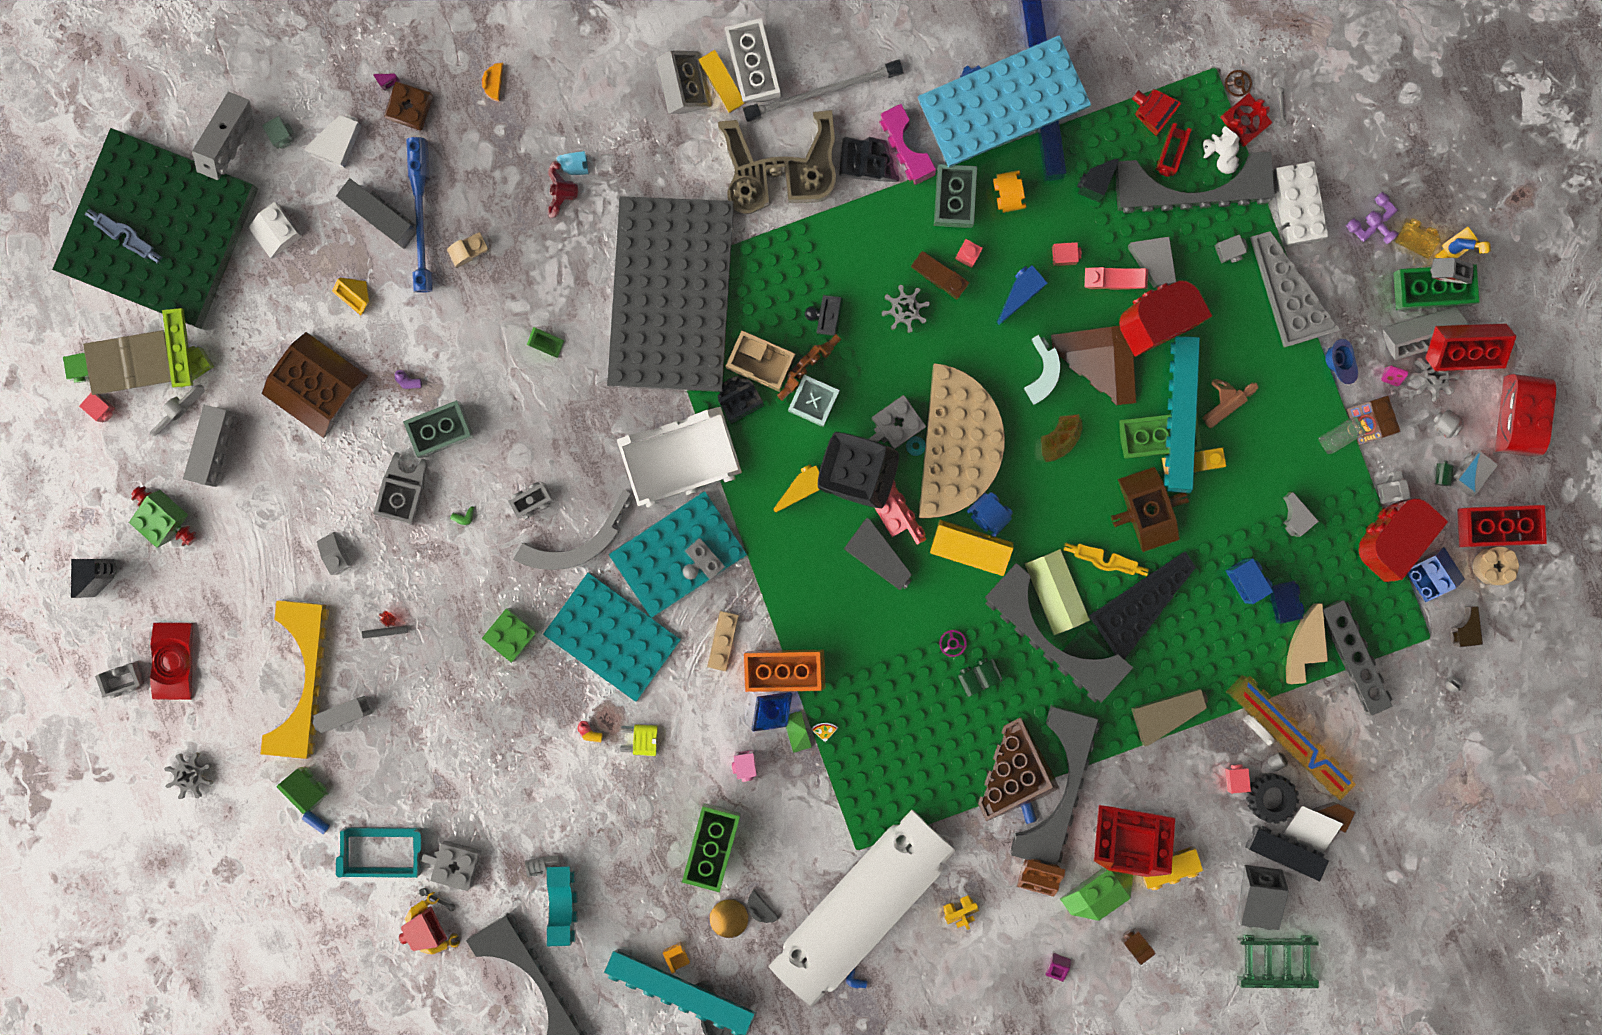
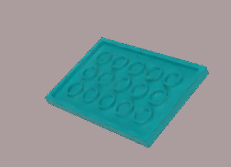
M705 491L608 554L651 618L710 580L701 569L698 570V575L694 579H687L683 575V568L688 564L695 563L685 550L698 538L704 542L725 566L720 572L747 555Z
M589 572L543 633L545 637L635 702L681 641L679 637Z

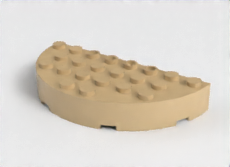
M935 363L932 370L919 518H937L950 515L975 502L988 489L996 477L1004 452L1002 419L997 406L988 392L966 373L953 367Z

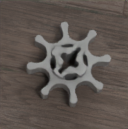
M899 285L900 296L893 299L888 294L885 295V300L892 303V309L882 311V316H894L895 323L891 326L892 330H895L898 323H905L908 327L907 332L911 333V322L913 320H919L922 324H925L926 319L919 315V309L928 307L929 302L920 304L916 301V295L920 291L919 288L915 289L913 295L908 296L903 292V285ZM908 305L910 312L902 313V307Z
M1422 358L1415 361V365L1421 369V373L1414 372L1409 376V379H1417L1422 384L1421 388L1416 391V394L1420 395L1425 389L1432 392V401H1436L1440 397L1439 390L1445 391L1448 396L1455 392L1449 386L1448 381H1456L1460 378L1459 374L1453 375L1448 371H1434L1431 365L1426 364Z
M198 752L192 754L190 762L184 760L182 753L177 754L175 757L179 762V766L176 769L171 766L164 768L166 772H171L174 775L173 782L166 784L165 787L179 786L181 791L178 799L185 798L187 790L193 791L195 798H199L202 796V793L199 791V785L201 783L207 786L213 784L212 780L205 779L203 775L206 769L212 767V764H206L204 767L199 766L197 759L200 753ZM195 772L190 778L183 780V777H186L188 773Z

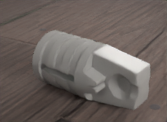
M559 856L525 860L528 878L547 874V867H561Z

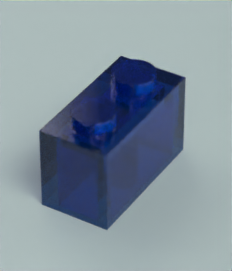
M1295 581L1273 584V587H1271L1273 593L1270 594L1276 623L1282 624L1303 619L1305 610L1298 597L1300 595L1299 585Z

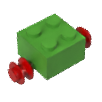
M145 486L135 488L131 493V500H138L139 508L128 523L156 548L170 542L175 533V540L181 539L183 541L182 546L186 544L190 546L196 540V531L191 533L189 531L190 526L181 527L188 514L161 490L154 493H146Z

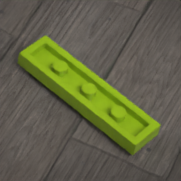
M184 308L162 310L172 388L193 386Z

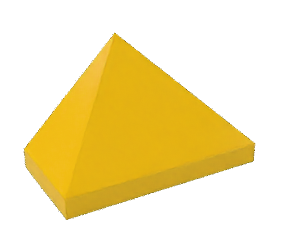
M338 278L332 292L359 315H363L369 303L366 281Z

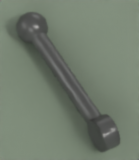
M425 888L419 890L421 896H428L430 894ZM430 895L431 899L435 901L438 899L434 895ZM439 899L438 903L448 907L449 911L455 910L454 904H448Z

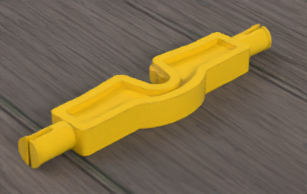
M1065 543L1067 547H1064V551L1075 553V557L1092 562L1098 569L1104 571L1118 570L1130 575L1137 573L1147 576L1148 574L1146 573L1149 571L1148 568L1138 566V562L1118 554H1112L1109 562L1105 563L1103 561V549L1088 547L1082 544L1075 546Z

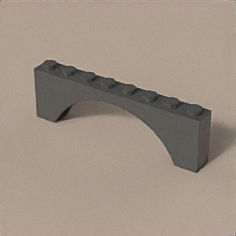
M1271 152L1251 153L1234 179L1219 188L1200 193L1179 192L1160 185L1145 173L1137 160L1119 161L1115 169L1118 211L1123 210V213H1133L1137 209H1142V212L1154 211V208L1169 211L1173 210V207H1180L1181 210L1192 209V206L1199 205L1200 208H1210L1214 204H1219V207L1231 206L1230 203L1246 206L1250 205V202H1257L1258 205L1268 204L1274 198Z
M1016 563L985 597L987 600L985 604L993 611L997 609L1002 613L1000 617L1007 624L1013 623L1016 626L1014 630L1022 637L1026 635L1030 639L1029 644L1036 650L1039 648L1045 652L1043 656L1051 663L1055 661L1059 665L1057 669L1065 676L1069 674L1074 678L1072 682L1079 689L1084 687L1089 692L1087 696L1096 703L1098 700L1101 703L1133 667L1119 655L1097 660L1082 659L1066 654L1049 643L1038 630L1030 613L1028 586L1031 576Z
M1055 705L1050 706L1046 724L1059 737L1065 749L1068 762L1066 788L1059 804L1050 816L1031 829L1015 833L1010 849L1011 856L1026 860L1036 859L1047 865L1061 863L1063 858L1061 849L1068 840V833L1066 831L1068 826L1072 825L1074 818L1072 810L1073 807H1077L1079 800L1077 792L1078 789H1082L1084 783L1082 774L1084 770L1087 771L1089 765L1088 753L1092 752L1094 747L1093 735L1094 733L1097 734L1100 725L1097 722L1096 716Z
M506 913L466 940L476 957L486 956L507 960L523 969L535 981L547 1007V1035H588L585 1030L582 1031L578 1024L580 1022L577 1016L569 1011L567 1000L559 995L557 984L554 981L551 982L547 976L549 974L547 968L537 960L539 958L537 952L527 944L528 938L524 932H520L517 928L518 922L513 915L510 916L509 913Z

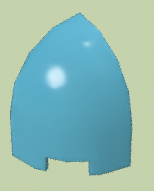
M585 151L568 153L556 158L561 164V169L570 175L589 174Z

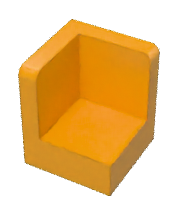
M682 942L663 950V955L671 974L690 963Z

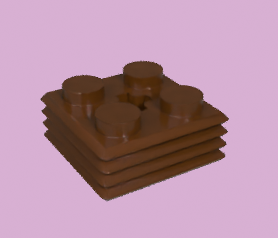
M396 81L384 117L389 121L422 131L433 95L431 92ZM410 102L413 107H409L408 110H406L405 105Z

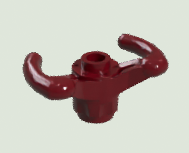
M553 161L548 168V175L553 182L550 185V195H553V199L547 211L548 216L552 219L558 216L561 209L560 205L564 200L572 201L577 199L578 185L573 183V181H565L556 172V170L561 169V164L558 161Z

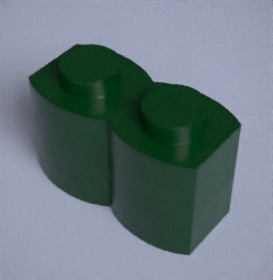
M986 657L977 661L978 665L973 668L967 666L959 670L960 674L957 677L967 697L1003 680L993 659L988 660Z

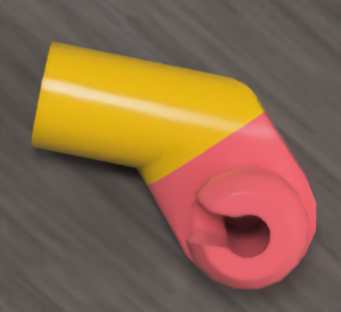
M581 721L578 724V732L584 740L602 742L603 733L593 732L587 721Z

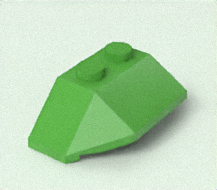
M1103 867L1062 896L1060 900L1071 915L1100 921L1131 899L1133 875L1109 871Z

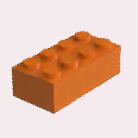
M824 649L745 652V692L822 691L825 689Z

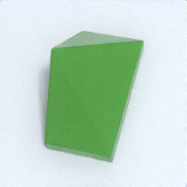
M533 327L527 345L558 358L564 340Z
M801 710L783 715L793 753L812 748Z

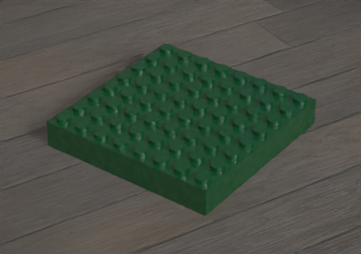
M110 128L52 270L159 313H162V310L184 308L185 323L202 329L259 188L226 173L222 174L219 180L197 172L195 161ZM91 209L98 215L102 213L116 223H122L133 228L141 240L154 248L153 251L162 256L161 262L157 264L152 259H145L136 252L124 247L123 243L126 233H123L118 240L109 237L103 230L93 224L94 221L85 215L86 212L89 213L87 210Z

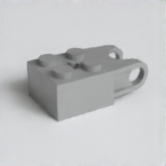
M395 452L383 477L373 514L377 517L413 526L423 492L426 460L421 459L416 470L412 473H404L400 469L401 454ZM398 497H401L403 503L397 506L394 500H398Z

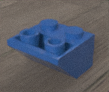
M1445 547L1417 561L1407 573L1425 602L1456 589L1465 580Z

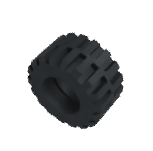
M1275 773L1262 774V777L1257 776L1255 778L1256 781L1250 783L1251 792H1246L1249 794L1246 797V801L1249 802L1248 807L1255 816L1268 823L1273 822L1275 824H1279L1280 821L1286 822L1288 817L1292 818L1294 816L1292 812L1297 811L1296 803L1299 804L1300 799H1297L1299 793L1295 790L1296 786L1289 779ZM1272 787L1279 788L1282 793L1281 803L1274 809H1267L1263 803L1265 792Z

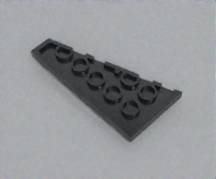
M1185 551L1088 615L1115 656L1119 655L1124 660L1126 659L1127 655L1134 649L1137 642L1154 623L1167 603L1174 597L1180 586L1184 584L1194 571L1196 566Z

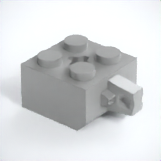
M903 395L871 418L877 427L874 429L876 434L870 437L869 440L875 442L882 440L883 443L888 441L890 446L896 449L926 426ZM895 418L903 420L902 427L894 425Z
M443 841L440 844L439 851H435L434 854L425 852L421 862L431 864L430 868L433 869L430 881L468 891L472 887L481 850ZM455 862H457V866L460 867L457 870L454 869V866L452 865Z

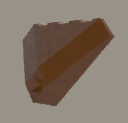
M1120 326L1051 335L1052 349L1055 348L1059 358L1061 357L1070 364L1068 366L1079 376L1081 374L1091 381L1090 385L1100 393L1105 392L1112 398L1111 401L1115 405L1136 403L1133 352L1124 338Z
M1021 717L1003 727L1002 733L1004 737L1001 746L997 745L993 757L996 761L993 770L988 772L984 784L987 786L984 797H980L978 802L986 821L1060 789L1049 765Z

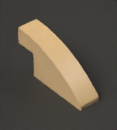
M1315 603L1309 608L1295 630L1287 655L1286 683L1288 684L1306 683L1305 663L1328 662L1323 606L1321 603Z

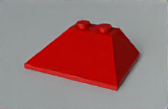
M1099 805L1094 862L1109 871L1143 877L1170 875L1173 862L1175 818Z

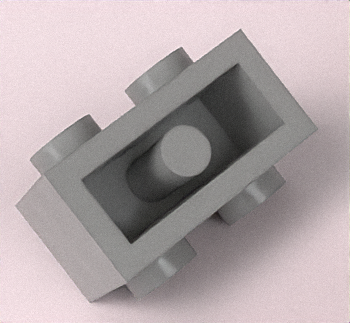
M536 482L529 486L528 491L524 493L520 491L512 495L513 499L508 502L516 517L526 520L535 515L533 513L535 510L540 508L542 511L550 507V502L554 501L545 483Z

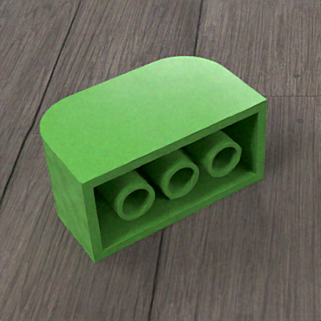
M703 803L682 883L720 893L741 813Z

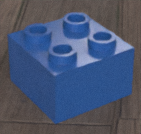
M1243 559L1225 570L1245 604H1254L1273 593L1271 581L1268 577L1263 576L1261 572L1263 570L1262 566L1257 560L1254 561V559Z

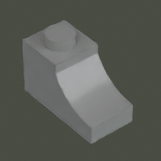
M1290 492L1283 497L1288 507V517L1284 522L1287 526L1285 529L1291 536L1301 537L1318 521L1293 492Z

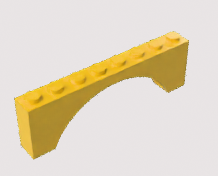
M276 600L274 620L283 625L292 634L301 650L305 665V683L300 701L290 717L278 728L262 735L261 755L308 759L311 757V754H314L315 743H313V735H316L317 730L313 724V715L319 712V705L316 704L317 697L321 693L319 678L323 674V667L320 665L321 659L324 658L325 648L322 647L323 639L325 640L327 635V629L324 626L325 620H328L329 610L326 609L327 605Z

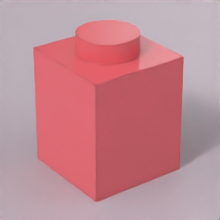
M965 239L955 260L972 268L983 248Z
M1054 244L1052 246L1053 266L1076 265L1079 259H1081V248H1078V244Z
M91 393L79 406L95 421L102 423L112 417V412L115 409L100 394L92 395Z
M1233 764L1231 768L1225 769L1229 793L1251 792L1248 768L1243 767L1242 764Z

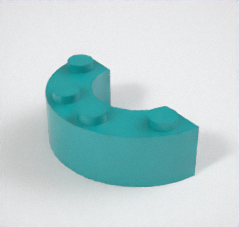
M570 866L547 867V889L549 896L547 947L571 946L572 942L576 941L574 923L578 922V911H574V903H578V892L574 891L573 883H575L576 875Z

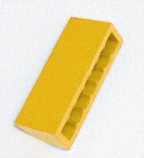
M940 520L930 553L1004 576L1013 551V542Z

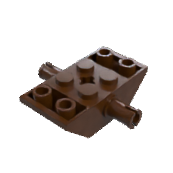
M1155 467L1118 479L1127 511L1111 515L1112 521L1120 519L1113 522L1114 527L1129 522L1133 523L1142 552L1179 540L1173 507L1187 504L1189 502L1188 498L1180 500V498L1187 496V494L1181 492L1168 496L1164 483ZM1147 505L1153 506L1154 510L1151 511V514L1146 511V508H1148Z

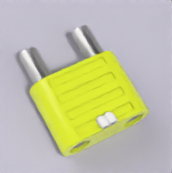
M634 724V727H621V729H631L621 730V733H634L633 746L621 745L620 748L626 749H620V752H632L633 755L656 756L658 725Z

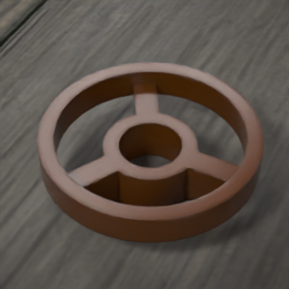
M1234 70L1225 79V89L1234 97L1246 95L1252 86L1250 75L1243 70ZM1242 73L1241 76L1236 77L1233 81L1227 82L1231 74ZM1244 75H1246V77L1249 80V88L1247 91L1244 88ZM1236 80H1241L1242 85L1238 86ZM1228 85H1233L1234 88L1241 89L1243 94H1235L1231 92L1228 88Z

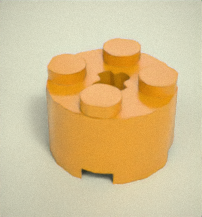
M1019 170L997 174V178L993 179L995 191L999 190L1000 195L997 198L998 210L1002 209L1003 213L1026 208V204L1021 202L1025 196L1022 180H1017V176L1020 175Z

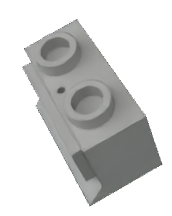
M138 661L95 676L103 698L110 696V699L118 697L125 690H128L129 693L136 691L144 683L138 667ZM131 672L133 682L111 688L109 679Z

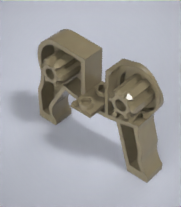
M832 110L813 112V122L816 124L818 132L805 159L799 157H772L754 162L737 120L718 122L719 132L726 140L727 151L735 169V174L727 191L728 201H734V210L742 214H752L769 206L766 175L780 177L785 173L788 203L821 202L832 194L836 182V172L832 163V151L835 144Z

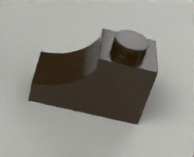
M1478 606L1465 607L1462 621L1458 626L1452 627L1450 640L1454 643V647L1483 645Z

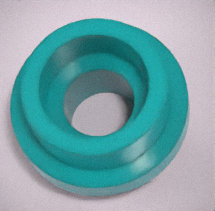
M917 436L910 438L906 444L907 451L914 456L921 455L926 447L924 440ZM915 442L919 443L920 445L919 449L917 450L913 449L912 447L913 443Z

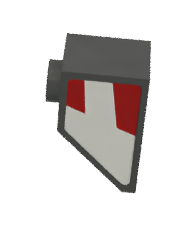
M1433 258V265L1431 266L1432 278L1445 282L1472 284L1473 264L1457 258Z

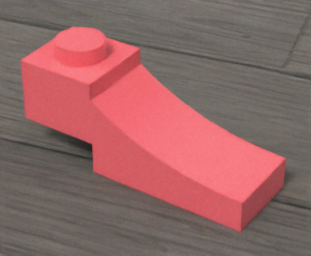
M1085 268V288L1121 290L1147 289L1148 269Z

